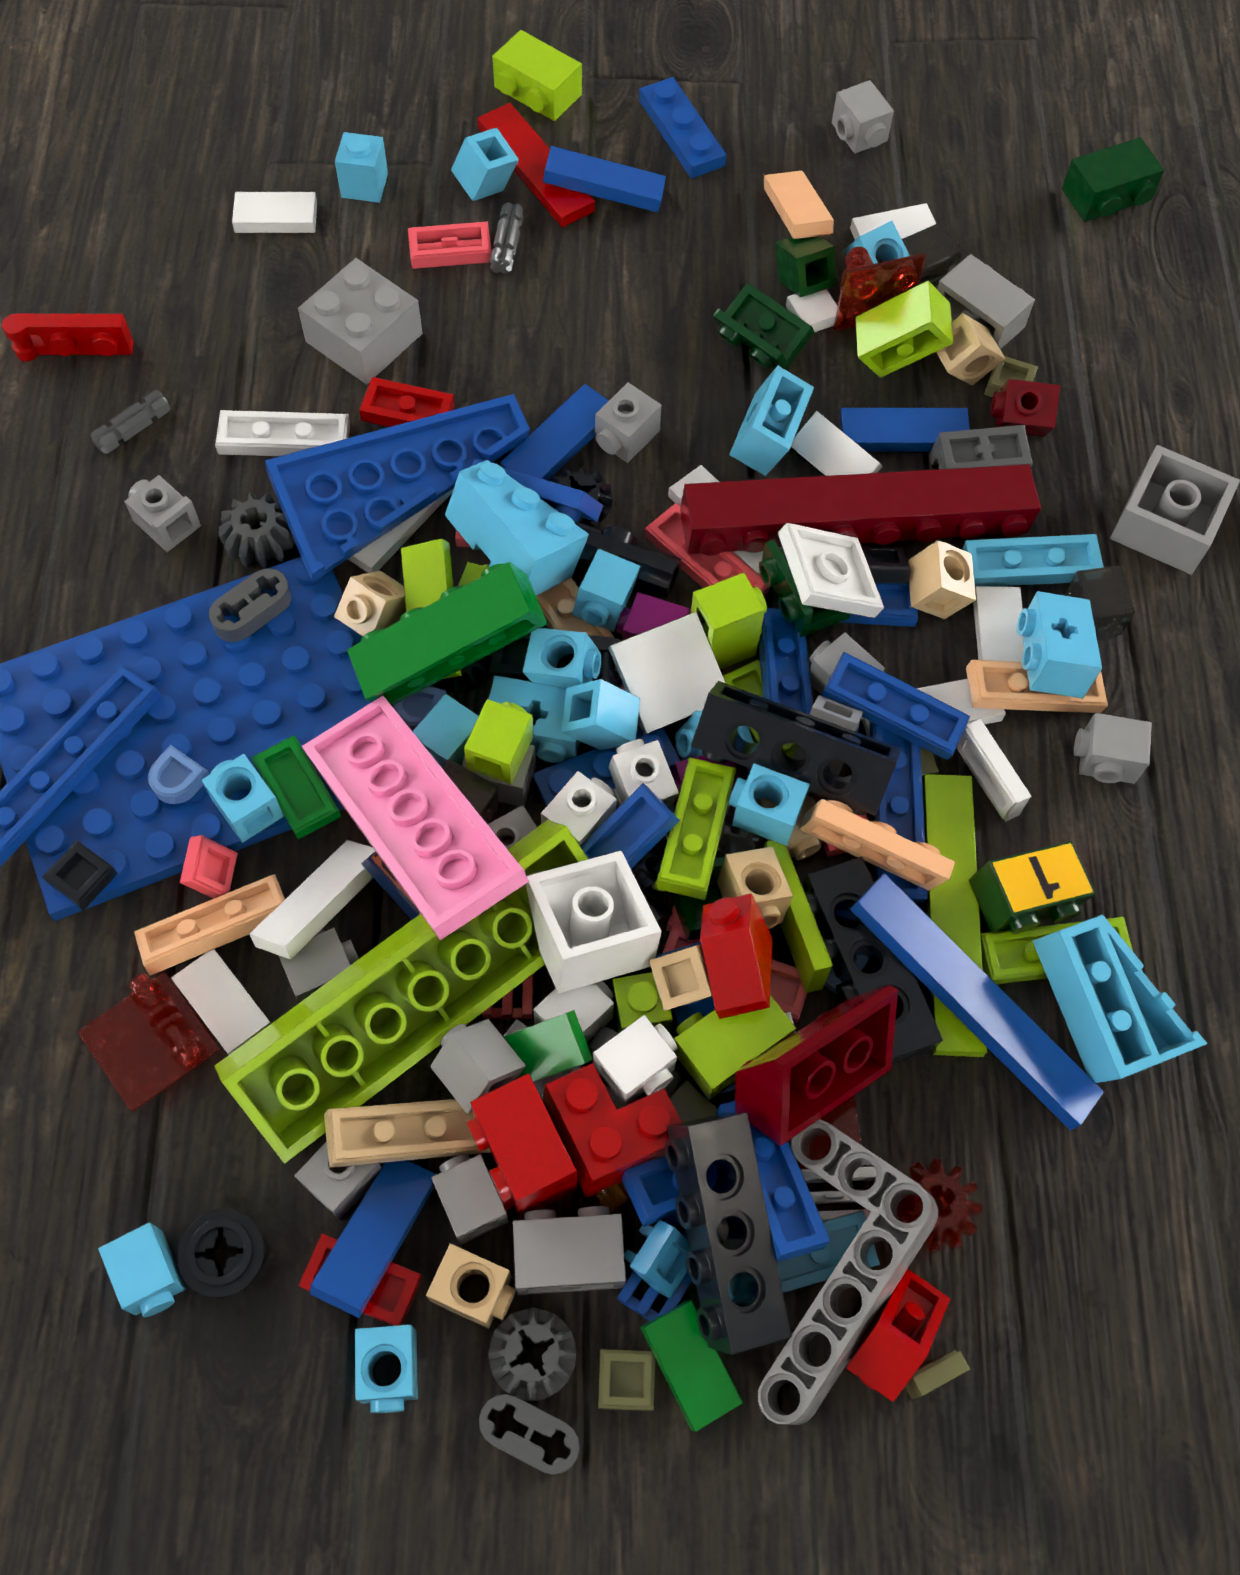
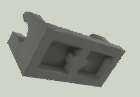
M1024 425L941 432L929 455L930 465L939 466V469L1029 464L1031 467L1033 464Z

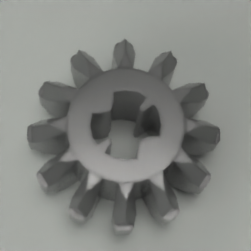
M251 492L249 493L248 501L243 503L233 499L231 505L233 510L221 511L222 525L219 526L218 531L220 540L225 545L227 555L232 560L240 559L241 564L247 569L256 561L264 569L268 565V560L271 559L283 563V551L294 550L295 541L279 502H275L269 492L260 500Z

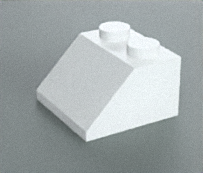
M622 851L527 876L529 882L526 883V889L539 951L558 994L651 967L649 960L656 958L662 931Z

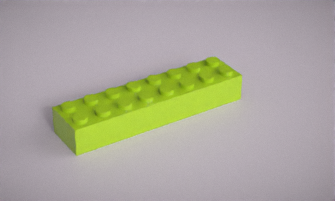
M550 820L545 821L507 849L524 869L526 876L588 860L568 827ZM526 884L442 940H439L423 916L419 914L215 1065L223 1085L284 1164L326 1133L324 1114L328 1109L360 1107L441 1045L442 1038L451 1029L460 1024L467 1025L545 965L539 951Z

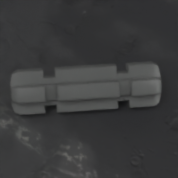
M507 202L501 209V219L498 222L493 243L495 248L492 249L490 256V268L495 273L508 274L512 270L514 262L512 258L516 253L520 235L519 228L522 226L524 217L522 214L523 208L518 203L513 205Z
M158 390L151 391L142 397L144 401L142 404L136 401L110 419L111 425L107 427L103 424L95 429L90 435L93 443L103 454H109L120 446L118 441L122 439L123 442H126L153 423L151 418L155 417L158 420L167 414L171 408L166 397Z

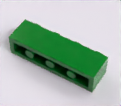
M510 562L495 564L485 569L481 573V577L471 583L446 590L441 594V599L424 608H414L405 612L399 622L386 629H377L366 633L361 638L360 643L347 649L365 699L373 702L384 696L392 706L546 625L547 621L527 574Z

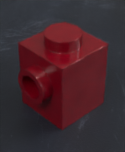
M1008 379L1000 388V392L995 391L992 397L990 417L996 418L995 427L1024 425L1027 435L1045 437L1055 428L1060 385Z

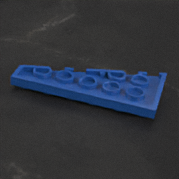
M514 394L268 459L265 460V469L310 580L313 583L452 490L459 471L471 467L474 459L480 461L488 460L492 463L521 444L529 436L530 428Z

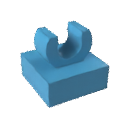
M658 1220L655 1227L649 1225L641 1226L639 1232L647 1238L638 1254L626 1250L624 1257L631 1264L630 1268L655 1291L671 1299L688 1271L686 1256L690 1249L688 1240L675 1227Z

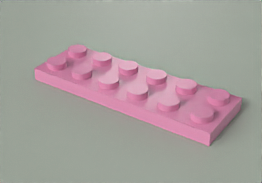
M384 696L376 699L302 746L312 764L439 940H442L529 882L524 869Z

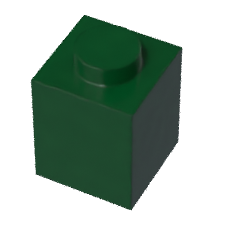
M817 236L801 239L789 237L775 242L779 281L800 298L837 286L834 246L828 241Z

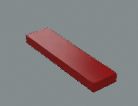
M510 102L477 117L478 129L481 132L494 128L500 131L519 159L514 172L561 227L595 212V201L589 194L543 182L550 148Z

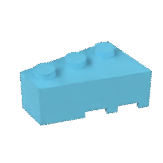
M488 460L459 471L445 513L447 519L473 550L481 549L490 559L489 567L495 564L512 563L527 574L536 596L572 577L589 536L587 532L574 523L572 518L566 514L559 513L540 499V496L535 491L522 486L507 475L501 466Z
M1103 915L1033 940L1087 1075L1095 1083L1122 1079L1207 1044L1198 1031L1191 1032L1173 1010L1176 1004L1166 992L1160 993L1141 970L1144 967L1142 962Z

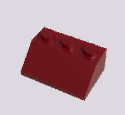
M888 985L847 999L829 1012L819 1015L815 1021L795 1034L785 1037L778 1045L758 1058L747 1061L735 1073V1111L737 1113H747L749 1122L781 1146L890 1071L892 1068L898 990Z

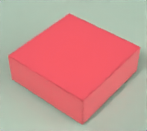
M203 835L190 837L180 883L213 899L229 893L238 853Z

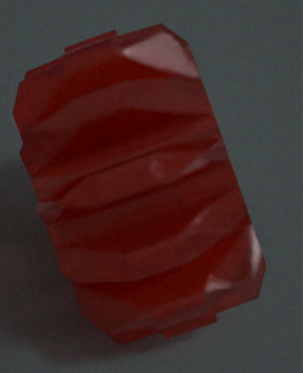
M934 1159L930 1163L928 1171L920 1162H915L909 1168L911 1179L920 1184L932 1195L934 1200L939 1197L945 1205V1208L940 1213L938 1210L936 1224L927 1237L928 1249L931 1253H937L941 1250L944 1240L947 1246L955 1250L962 1245L961 1234L971 1236L977 1230L976 1224L970 1217L980 1214L982 1212V1205L976 1201L967 1200V1197L977 1190V1184L975 1182H968L961 1186L958 1179L961 1177L963 1169L957 1165L945 1175L941 1159ZM909 1195L899 1202L897 1210L905 1212V1214L898 1217L900 1222L911 1223L921 1216L923 1211L921 1197Z

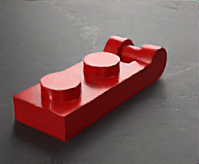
M16 313L7 316L2 322V329L6 337L12 341V349L16 357L21 361H32L39 355L113 356L132 355L134 341L123 314Z

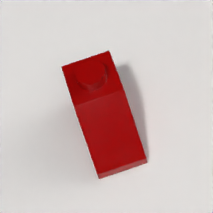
M752 893L734 898L726 897L714 903L703 905L700 941L714 1006L719 1019L770 1008L773 938Z
M907 1269L853 1353L846 1369L859 1377L867 1387L878 1391L894 1402L927 1358L951 1298Z

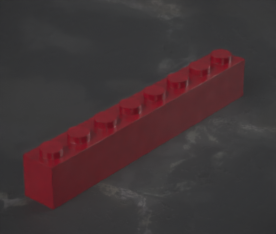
M1029 464L691 483L684 485L680 505L687 554L702 553L708 556L730 551L761 552L764 550L765 542L775 540L777 546L782 547L778 532L786 523L858 538L860 543L876 542L880 545L907 540L931 542L939 538L961 537L963 539H975L987 535L1014 537L1028 533L1041 510Z

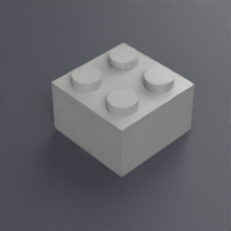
M357 258L351 261L298 307L305 341L366 385L371 381L372 377H376L423 334L418 300Z
M1156 445L1110 539L1192 575L1210 548L1240 480Z

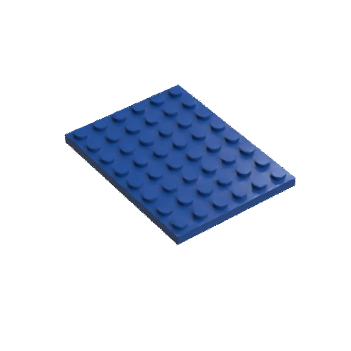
M301 557L270 567V569L280 571L286 577L291 591L292 599L290 605L281 614L249 637L238 642L223 641L216 635L209 619V610L219 597L251 575L0 663V763L7 783L122 664L156 687L162 696L25 840L48 913L54 921L83 911L47 884L42 878L76 840L114 867L118 873L86 908L88 909L181 873L190 837L203 835L233 851H237L292 830L286 818L282 817L242 843L212 801L204 785L188 801L179 804H169L161 801L155 795L148 782V773L152 764L170 745L205 768L209 775L218 764L226 760H234L242 754L246 755L258 772L251 758L252 756L295 735L302 747L372 703L365 699L347 649L360 643L362 637L359 633L334 617L343 593L333 570L312 583ZM264 588L261 593H267L272 597L277 594V590L271 591L268 588ZM228 614L224 617V620L236 623L240 620V617ZM313 765L339 811L345 809ZM251 790L237 791L230 800H241Z

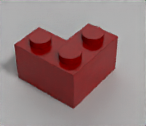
M594 1063L545 1084L542 1101L577 1171V1180L586 1198L622 1182L621 1177L626 1169L666 1156L665 1144L669 1140L666 1126L682 1123L665 1088L617 1110Z
M529 1073L470 1102L475 1118L466 1123L479 1152L489 1148L497 1167L490 1170L489 1173L505 1210L514 1206L521 1220L524 1218L525 1212L540 1210L577 1191V1171Z

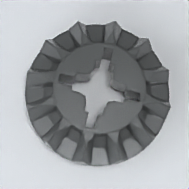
M533 1307L511 1313L494 1331L488 1352L490 1368L496 1382L509 1395L525 1401H538L549 1398L565 1386L573 1373L576 1363V1345L572 1332L555 1313ZM524 1332L527 1338H531L535 1345L543 1341L546 1344L553 1339L554 1343L548 1346V1350L541 1355L544 1363L542 1367L546 1375L541 1377L538 1369L534 1370L530 1363H525L522 1366L518 1364L511 1368L510 1364L517 1361V1357L523 1353L521 1344L523 1341L520 1333Z

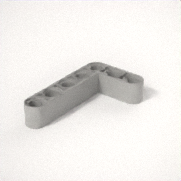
M820 1119L791 1139V1149L794 1157L810 1171L871 1213L761 1382L758 1390V1403L761 1412L768 1420L776 1424L800 1425L808 1422L815 1415L933 1230L938 1219V1207L934 1198L920 1184L831 1124ZM820 1135L830 1136L831 1149L829 1154L820 1160H811L809 1156L810 1143ZM863 1165L874 1166L876 1169L874 1185L865 1191L854 1190L852 1185L854 1172ZM909 1195L921 1197L923 1202L921 1216L911 1223L900 1222L897 1216L899 1202ZM879 1241L889 1242L893 1250L891 1263L882 1270H872L867 1261L870 1247ZM850 1287L857 1288L862 1297L861 1309L855 1316L844 1318L838 1309V1298L845 1289ZM824 1334L831 1344V1355L825 1364L817 1367L809 1359L808 1345L815 1336ZM790 1381L798 1388L800 1403L792 1414L787 1415L779 1408L777 1394L780 1387Z

